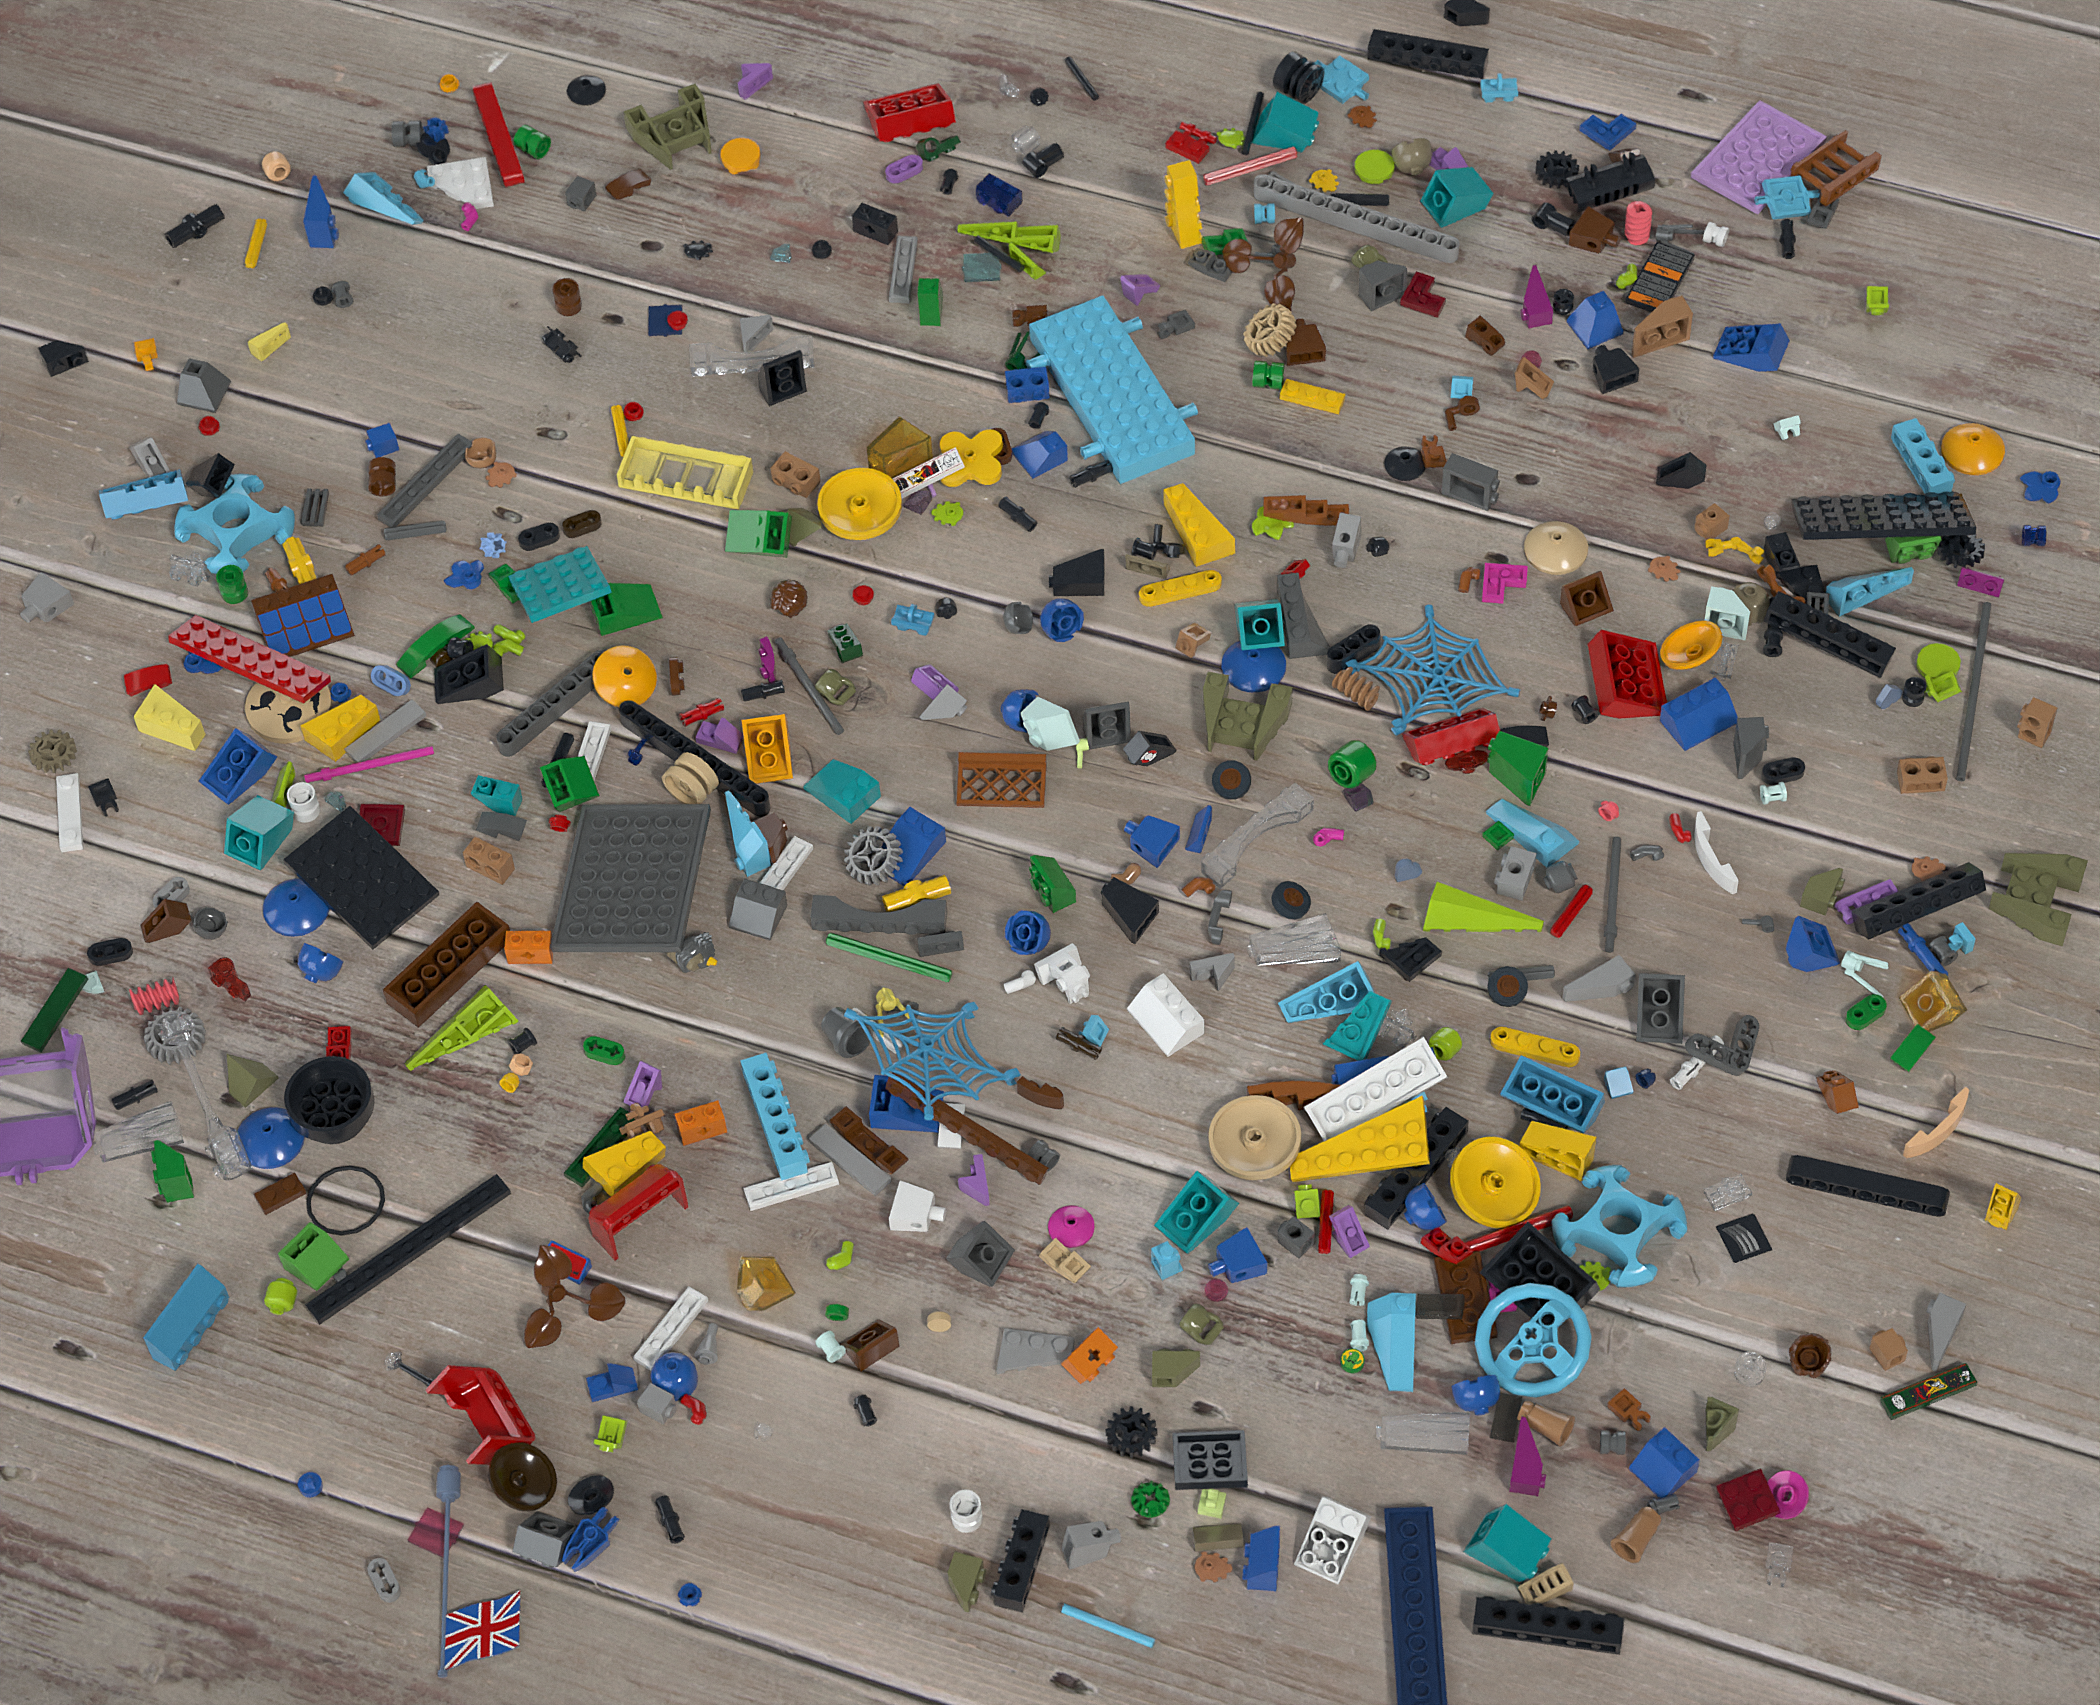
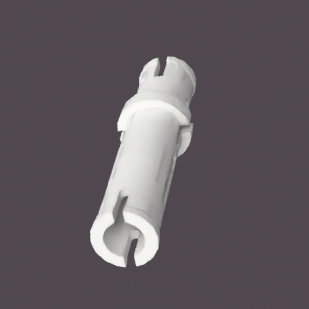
M1716 1035L1711 1037V1039L1724 1045L1720 1037ZM1713 1050V1056L1716 1054L1717 1050ZM1695 1057L1685 1061L1681 1065V1069L1670 1079L1671 1085L1678 1090L1682 1089L1691 1078H1695L1698 1075V1071L1706 1062Z

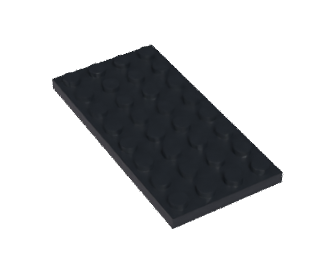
M1928 492L1925 495L1906 493L1899 496L1894 494H1884L1883 496L1865 494L1861 497L1842 495L1837 498H1831L1830 496H1820L1819 498L1801 496L1797 499H1792L1791 507L1803 540L1976 535L1975 522L1963 495L1958 492H1948L1947 494Z

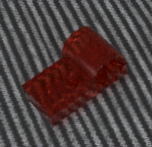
M220 958L209 966L210 980L214 985L224 987L234 998L239 997L245 1002L249 999L251 993L248 985L238 978L234 963L230 958Z

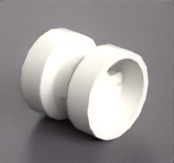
M1709 222L1704 232L1703 241L1707 243L1714 242L1716 246L1724 247L1729 235V228L1724 226L1717 227L1715 223Z

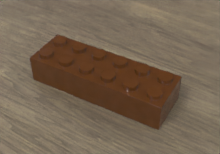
M476 902L383 989L386 1003L419 1028L505 947L506 931H510L509 925L479 902Z

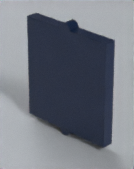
M664 304L663 306H649L648 335L664 337L668 335H682V330L672 329L667 320L670 313L682 311V305Z

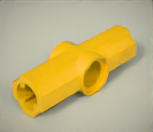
M295 537L287 538L282 545L288 557L291 572L294 578H297L298 584L317 579L309 554H306L300 539Z
M945 875L925 882L913 880L907 883L904 889L882 896V901L886 912H893L913 906L924 899L934 900L951 894V888Z

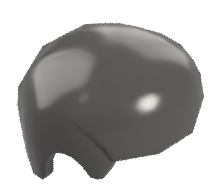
M1011 602L1008 604L1003 614L1005 627L1013 634L1029 633L1033 625L1030 607L1023 605L1022 602Z
M205 907L199 910L193 918L194 930L203 939L214 940L219 938L225 932L228 924L225 913L215 908Z

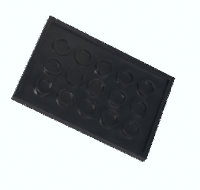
M351 806L347 807L283 859L284 864L372 950L439 896V891Z

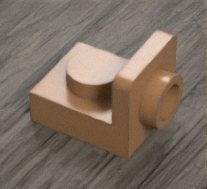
M1194 622L1180 630L1175 648L1192 658L1195 656L1197 647L1210 640L1211 632Z

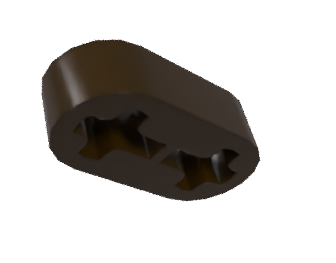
M588 510L574 515L563 521L564 535L568 538H577L598 530L602 525L600 513L596 510Z

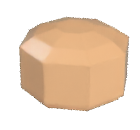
M522 1053L514 1054L509 1067L515 1074L520 1076L528 1075L533 1062L529 1056Z

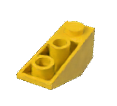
M1996 1183L1985 1220L1994 1227H2001L2007 1230L2019 1208L2021 1196Z

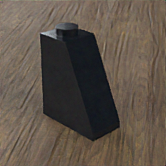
M217 453L193 468L185 485L201 496L219 498L235 464L220 453Z
M1099 549L1053 566V575H1049V588H1053V596H1105L1104 549Z
M1115 877L1109 883H1105L1101 889L1102 905L1130 942L1136 944L1158 915L1159 900Z

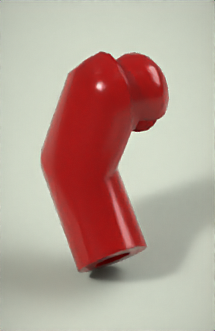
M1671 814L1669 822L1677 841L1683 844L1684 842H1690L1691 832L1689 830L1683 831L1679 814Z
M686 1393L681 1400V1404L692 1410L691 1422L701 1425L707 1417L705 1404Z

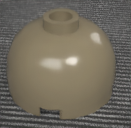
M1415 138L1413 139L1414 143L1407 144V141L1396 145L1392 149V158L1400 171L1419 175L1430 165L1433 154L1428 139Z
M1745 582L1737 585L1733 591L1750 611L1748 626H1752V623L1758 621L1759 623L1763 622L1770 606L1768 593L1757 583Z

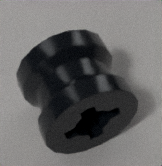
M1568 289L1557 290L1553 297V310L1557 314L1567 315L1573 310L1574 294Z
M452 638L447 648L448 656L456 659L473 651V642L467 639L462 641L460 638Z

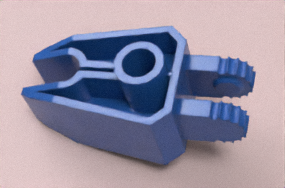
M602 1507L592 1520L589 1518L581 1520L565 1548L562 1558L565 1565L575 1554H580L572 1566L574 1572L588 1566L610 1546L609 1534L618 1524L619 1518L614 1516L603 1529L600 1528L598 1524L608 1512L605 1507Z

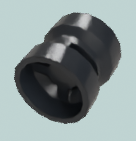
M1911 677L1906 680L1902 700L1907 706L1918 707L1923 703L1927 687L1926 682L1919 677Z

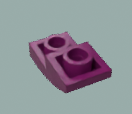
M766 636L759 639L761 648L758 649L762 664L759 670L763 679H768L769 683L776 681V666L773 649Z

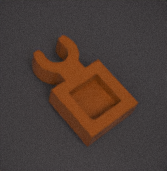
M1426 435L1422 437L1421 455L1425 468L1444 467L1447 462L1443 446H1437L1438 437L1436 435H1433L1432 441H1428Z
M1625 1388L1607 1403V1407L1623 1422L1630 1419L1633 1428L1637 1431H1640L1642 1428L1641 1423L1637 1420L1643 1419L1647 1423L1650 1422V1415L1645 1411L1639 1410L1642 1404Z

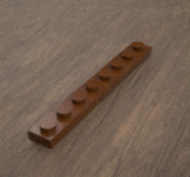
M892 1072V1074L913 1086L925 1098V1091L905 1077ZM888 1077L885 1088L892 1095L902 1098L911 1107L924 1112L926 1105L914 1092L899 1081ZM930 1094V1098L932 1100L935 1096ZM937 1099L931 1105L934 1114L932 1120L945 1125L949 1131L964 1137L970 1144L980 1147L989 1156L999 1159L1008 1168L1024 1175L1027 1180L1038 1185L1042 1184L1049 1169L1048 1167L940 1099Z

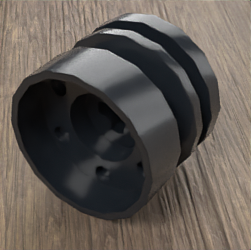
M1292 51L1277 66L1273 77V86L1282 93L1289 94L1291 98L1296 99L1299 103L1306 104L1315 97L1321 88L1325 71L1320 65H1316L1298 52Z

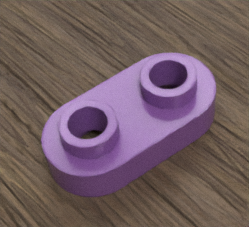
M909 155L888 165L886 168V179L891 183H900L919 174L923 170L922 158L918 155Z

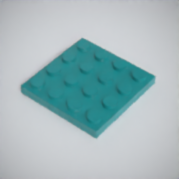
M588 546L577 548L565 555H558L554 559L544 563H537L533 567L516 571L508 576L531 623L612 593Z

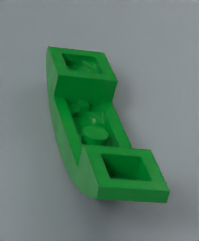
M461 614L443 620L425 632L407 649L397 662V668L411 679L427 666L426 660L432 657L436 651L446 646L454 637L460 639L465 637L475 629L474 625Z

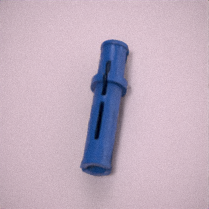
M1909 923L1903 925L1906 931L1900 927L1898 933L1908 943L1909 950L1915 952L1937 982L1943 981L1944 978L1941 975L1947 978L1949 973L1925 945L1926 941L1924 938L1919 937Z

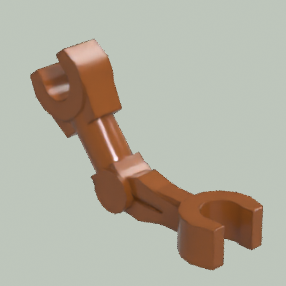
M1762 565L1756 570L1763 581L1768 583L1773 597L1776 596L1778 591L1787 594L1776 582L1775 571L1771 565L1767 567ZM1792 597L1806 604V600L1803 597Z

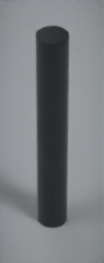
M1067 57L1065 63L1092 100H1098L1099 95L1072 57Z
M977 236L974 242L1018 272L1021 273L1024 270V265L982 237Z

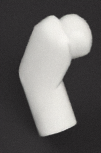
M1026 970L1022 973V977L1004 983V988L1007 994L1032 986L1036 981V977L1031 970Z

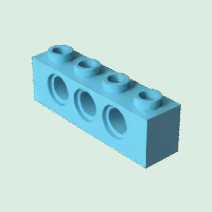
M1917 418L1893 425L1891 440L1924 494L1928 492L1937 494L1952 492L1953 483L1955 482L1954 475L1945 466L1944 458L1939 456L1934 442L1929 440L1924 426L1920 425Z

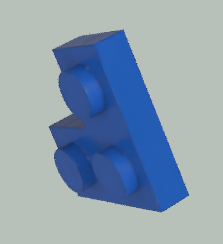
M1620 114L1609 124L1592 115L1580 125L1579 131L1610 151L1636 129V123L1623 114Z

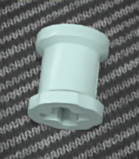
M1779 782L1778 785L1760 786V796L1764 805L1770 801L1781 800L1784 802L1787 800L1784 782Z
M833 1331L823 1333L816 1340V1346L822 1348L830 1363L839 1360L846 1352V1348L842 1345L840 1346L835 1339Z

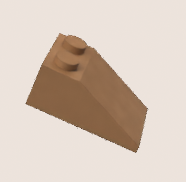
M1683 296L1663 301L1634 328L1631 354L1633 358L1690 340L1693 312Z

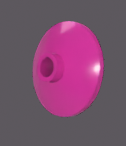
M1065 1206L1056 1210L1048 1223V1231L1052 1240L1056 1238L1067 1248L1084 1245L1091 1239L1095 1230L1092 1215L1079 1206ZM1074 1221L1075 1223L1070 1225L1067 1222Z
M1788 1470L1778 1472L1769 1479L1768 1485L1781 1513L1775 1517L1791 1519L1798 1516L1806 1507L1809 1499V1488L1805 1479L1800 1474ZM1792 1493L1791 1499L1788 1500V1495Z

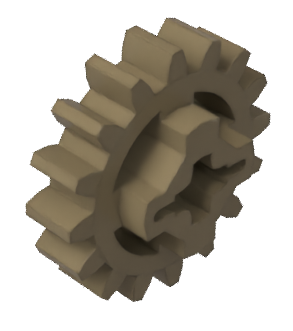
M50 729L49 734L46 735L45 732H41V738L34 737L36 743H30L31 750L28 753L32 764L36 766L37 770L43 768L44 773H47L49 769H52V772L56 773L57 768L63 771L65 764L68 766L72 765L70 759H76V744L73 737L70 738L68 732L63 734L59 729L57 733H54Z

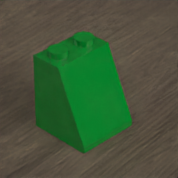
M1499 731L1496 738H1492L1488 746V750H1490L1487 763H1490L1489 773L1524 804L1531 806L1546 775L1549 748Z

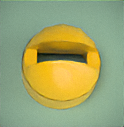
M507 1073L499 1081V1084L505 1091L513 1093L519 1086V1077L515 1073Z

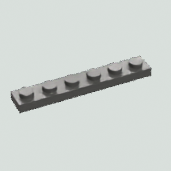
M457 434L377 514L378 520L389 527H397L465 458L466 448H471L472 441Z

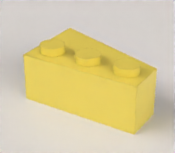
M154 684L134 715L139 732L196 751L205 737L201 720L156 684Z

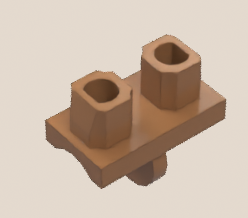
M638 1103L631 1104V1112L627 1113L626 1117L628 1120L634 1118L635 1121L620 1128L621 1134L627 1133L629 1139L643 1134L641 1127L647 1125L649 1131L653 1134L664 1130L661 1117L664 1116L662 1109L644 1116V1113L649 1111L647 1105L641 1107Z

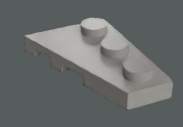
M1004 1328L996 1370L997 1374H1003L1005 1371L1018 1369V1371L1027 1370V1367L1039 1365L1042 1367L1059 1365L1073 1352L1075 1339L1068 1336Z

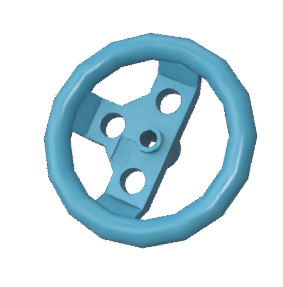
M1527 1283L1508 1288L1489 1302L1478 1320L1475 1347L1480 1366L1487 1375L1497 1376L1501 1388L1513 1395L1537 1398L1557 1393L1578 1378L1589 1359L1592 1335L1587 1316L1573 1297L1554 1286ZM1530 1297L1550 1300L1529 1322L1521 1326L1519 1333L1502 1350L1495 1361L1492 1356L1489 1340L1492 1324L1499 1313L1514 1301ZM1546 1314H1551L1555 1317V1321L1552 1325L1547 1326L1541 1322L1542 1317ZM1568 1318H1571L1577 1335L1573 1358L1558 1344V1328ZM1535 1335L1537 1338L1533 1339L1529 1338V1336ZM1548 1347H1553L1557 1350V1354L1554 1358L1548 1359L1543 1355L1544 1350ZM1514 1349H1519L1523 1352V1356L1520 1360L1514 1361L1509 1357L1510 1352ZM1543 1363L1556 1375L1553 1379L1538 1383L1514 1379L1517 1372L1525 1364Z

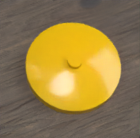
M870 468L848 469L834 475L824 484L818 495V513L824 526L839 537L850 540L871 539L885 533L897 522L902 510L901 493L895 481L881 471Z
M1500 1137L1476 1139L1457 1154L1451 1167L1450 1183L1454 1198L1460 1208L1479 1224L1491 1228H1505L1522 1222L1537 1206L1541 1191L1538 1170L1531 1157L1521 1147L1507 1139Z

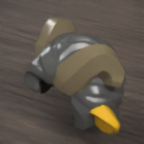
M703 932V934L700 933L699 935L689 936L684 939L682 952H667L668 957L679 965L684 973L695 972L700 968H707L710 965L715 966L718 962L713 958L715 956V949L712 943V935L709 932Z

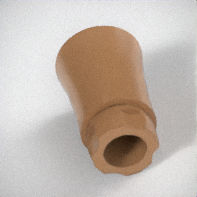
M1529 1400L1523 1403L1518 1413L1519 1421L1521 1417H1526L1531 1429L1547 1437L1559 1447L1565 1444L1575 1423V1416L1558 1412Z
M1650 1507L1641 1508L1626 1527L1611 1540V1547L1614 1552L1628 1562L1638 1563L1661 1523V1516Z

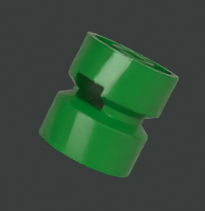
M524 124L517 130L513 143L519 150L527 152L536 159H542L551 147V138L528 124Z
M1255 360L1252 386L1264 388L1268 385L1270 389L1282 390L1284 363L1272 362L1271 365H1268L1267 361Z
M226 565L219 569L216 573V580L222 599L229 604L243 602L247 598L249 591L242 569L236 565Z

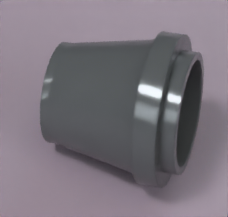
M841 1007L833 1008L822 1020V1031L834 1045L835 1051L843 1058H852L861 1054L870 1044L865 1031L858 1020L855 1019L853 1021L844 1017L846 1010ZM865 1024L869 1033L873 1037V1029L871 1028V1026Z

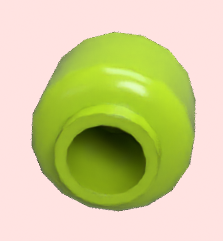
M1443 1027L1431 1036L1428 1045L1430 1048L1433 1047L1436 1059L1447 1061L1460 1051L1462 1040L1456 1030Z
M278 1278L276 1281L269 1283L264 1303L273 1314L282 1315L284 1312H289L294 1307L298 1293L297 1288L292 1281Z

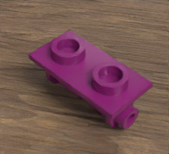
M1962 567L1957 586L1999 598L2004 578L1972 570L1969 567Z

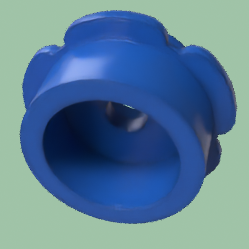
M336 683L331 688V699L334 702L343 703L351 696V690L348 689L345 683Z
M687 1583L678 1592L679 1601L686 1607L689 1605L692 1607L696 1606L700 1602L702 1591L695 1584Z

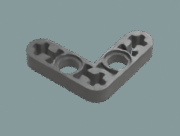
M1751 1015L1742 1017L1736 1024L1730 1048L1698 1033L1692 1035L1686 1041V1051L1691 1056L1731 1075L1740 1076L1750 1065L1759 1032V1022ZM1745 1023L1749 1024L1748 1028L1750 1029L1746 1034H1744L1747 1030V1025ZM1739 1040L1745 1042L1747 1050H1742L1739 1047ZM1713 1050L1721 1053V1060L1713 1056ZM1739 1057H1741L1738 1061V1066L1740 1068L1737 1067V1063L1735 1062Z

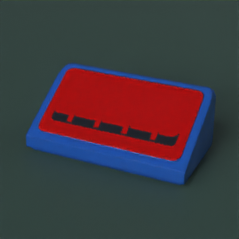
M551 1240L548 1246L561 1250L571 1260L572 1271L566 1279L580 1285L592 1268L591 1260Z

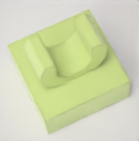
M1202 1489L1198 1514L1221 1519L1226 1501V1493L1215 1489Z

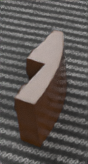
M641 169L633 170L611 181L606 185L605 190L616 200L633 196L634 189L650 186L651 178Z
M1023 1076L1017 1081V1092L1023 1098L1047 1108L1061 1110L1064 1107L1063 1093L1057 1087H1051L1045 1083L1040 1088L1033 1080L1029 1081Z

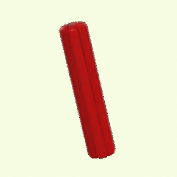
M1587 884L1582 885L1551 927L1550 934L1552 936L1560 938L1593 894L1592 887H1589Z
M1326 1189L1321 1193L1318 1252L1320 1254H1329L1331 1252L1332 1222L1329 1216L1333 1214L1334 1191Z

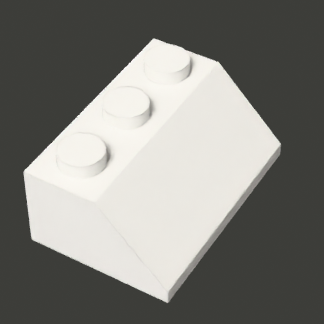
M1164 973L1145 984L1127 1008L1128 1012L1167 1057L1204 1034V1019Z

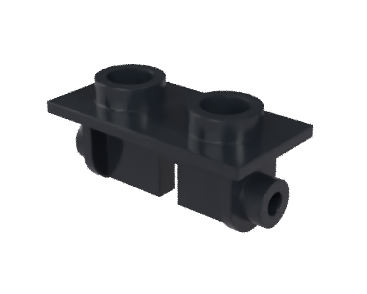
M547 326L550 332L542 337L543 343L565 363H571L576 354L582 357L576 351L579 347L570 339L566 342L564 340L565 335L559 329L552 330Z

